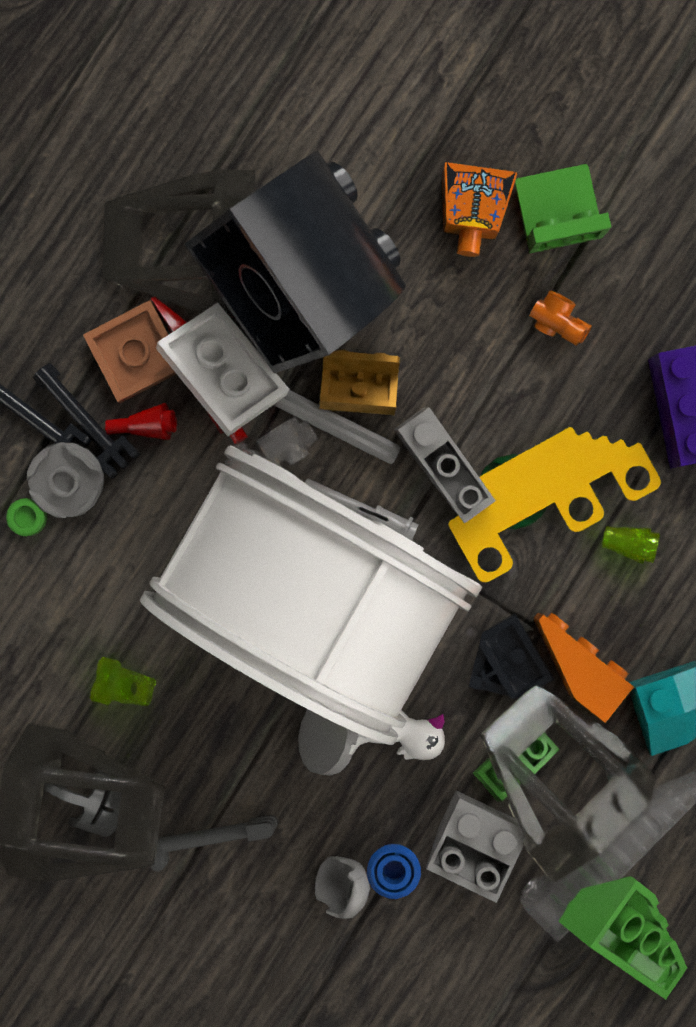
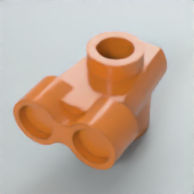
M549 290L544 300L536 302L529 315L537 320L534 324L536 329L552 337L557 332L562 335L563 339L575 346L579 343L582 344L592 325L570 315L576 306L574 302Z

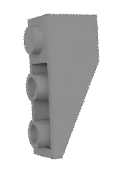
M430 407L422 408L393 429L414 460L463 523L468 522L496 501Z

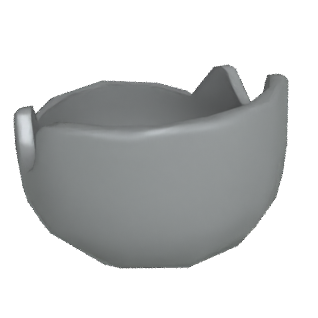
M330 856L320 865L316 876V899L329 907L326 910L327 914L342 919L353 918L363 909L368 900L370 883L366 871L356 860Z

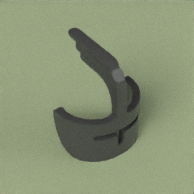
M96 760L94 764V786L91 794L84 796L64 787L56 776L45 772L43 768L39 767L37 769L36 775L45 791L50 792L51 795L57 796L61 800L83 807L84 810L77 819L70 817L68 821L69 826L104 837L110 836L116 830L126 811L132 791V781L125 772ZM109 787L107 797L104 802V806L112 808L113 810L107 811L101 809L95 821L92 822L101 805L106 788Z

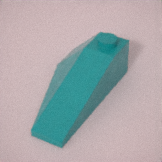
M696 660L629 682L634 686L630 691V696L651 756L686 745L696 738Z

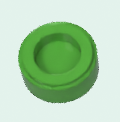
M19 499L12 503L7 511V524L18 535L33 536L41 532L45 527L47 513L42 511L32 499Z

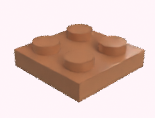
M151 300L83 334L118 403H122L176 375L175 371L156 349L157 342L169 334Z

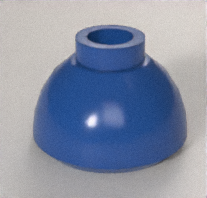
M387 844L377 849L371 856L367 866V877L371 887L379 895L389 899H398L409 895L417 887L421 877V867L418 858L409 848L400 844Z

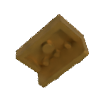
M336 350L330 355L323 357L319 409L395 415L400 357L385 353H355L348 350Z

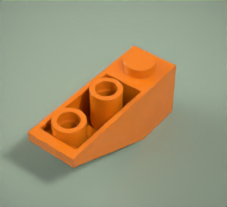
M552 612L548 617L537 613L533 619L568 694L598 719L606 723L634 688L625 680L629 673L612 660L607 665L595 656L599 649L582 636L577 641L565 632L569 626Z

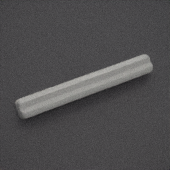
M289 390L285 397L274 404V406L389 464L395 461L400 452L398 444L330 410L319 409L320 405Z

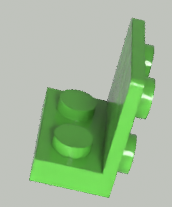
M587 164L521 177L515 180L514 185L529 254L601 239L610 230L611 223L608 212L603 214L598 212Z

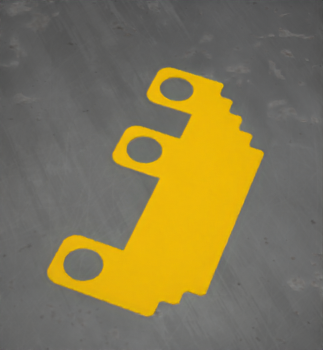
M569 427L480 476L479 478L496 501L468 522L463 523L459 516L449 521L448 526L477 578L482 582H489L508 572L513 565L512 558L498 535L503 530L555 502L569 529L574 532H580L597 523L604 516V510L589 484L592 481L612 472L625 497L631 501H636L658 489L661 480L641 443L627 447L624 440L620 439L612 444L607 436L594 440L589 432L577 435L574 429ZM634 466L644 467L650 475L648 486L642 490H633L626 483V473ZM578 497L587 498L593 505L592 516L583 522L574 520L569 513L570 503ZM488 547L497 549L502 556L501 566L493 572L484 571L478 564L479 553Z

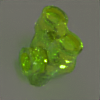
M107 657L100 659L96 670V681L91 689V701L105 705L116 701L123 704L149 706L156 683L154 678L123 668L118 660ZM134 681L137 685L135 694L131 691V685Z

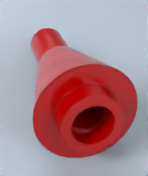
M162 403L130 415L128 418L106 420L105 430L108 435L131 433L132 435L170 440L172 433L177 430V419L174 410H169L168 405Z

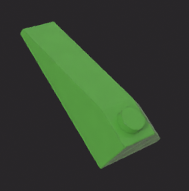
M631 876L580 889L576 897L569 902L564 914L558 921L594 951L664 999H667L687 969L676 941L670 937L666 929L669 926L668 922L659 913L657 908L659 902L656 895Z

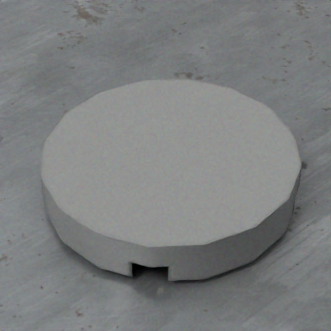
M60 442L47 446L32 459L27 470V481L32 500L42 511L54 517H77L85 514L98 502L104 489V474L99 461L89 450L75 443Z
M307 709L301 722L298 736L299 753L303 764L310 772L331 776L340 773L352 758L349 752L351 745H356L358 733Z

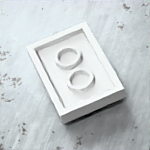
M219 303L208 308L157 342V351L227 436H230L281 400L290 390L276 373H273L262 355Z

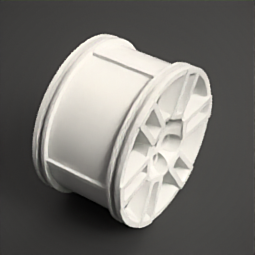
M231 445L228 446L224 455L232 460L229 466L222 463L217 464L216 469L221 473L160 578L152 577L149 583L156 593L144 591L140 602L153 615L172 629L264 686L353 732L384 744L393 745L398 738V734L392 726L403 728L407 722L400 714L401 709L458 608L469 612L471 605L463 600L466 594L477 597L482 586L423 552L424 548L378 521L361 516L311 488L289 471L256 454L251 456Z

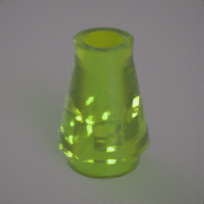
M606 526L601 548L612 550L640 564H643L644 561L654 563L660 533L651 532V528Z

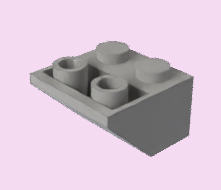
M456 790L440 822L426 869L497 903L530 831L523 822Z

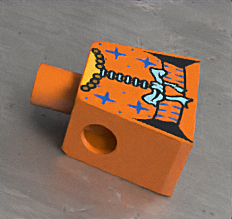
M445 162L442 172L443 230L446 233L459 235L457 254L477 257L480 253L481 238L496 239L514 187L517 172Z

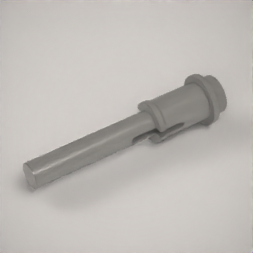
M309 478L305 482L311 488L367 519L386 525L411 541L417 531L419 524L412 522L414 519L412 517L409 520L381 508L379 505L374 509Z

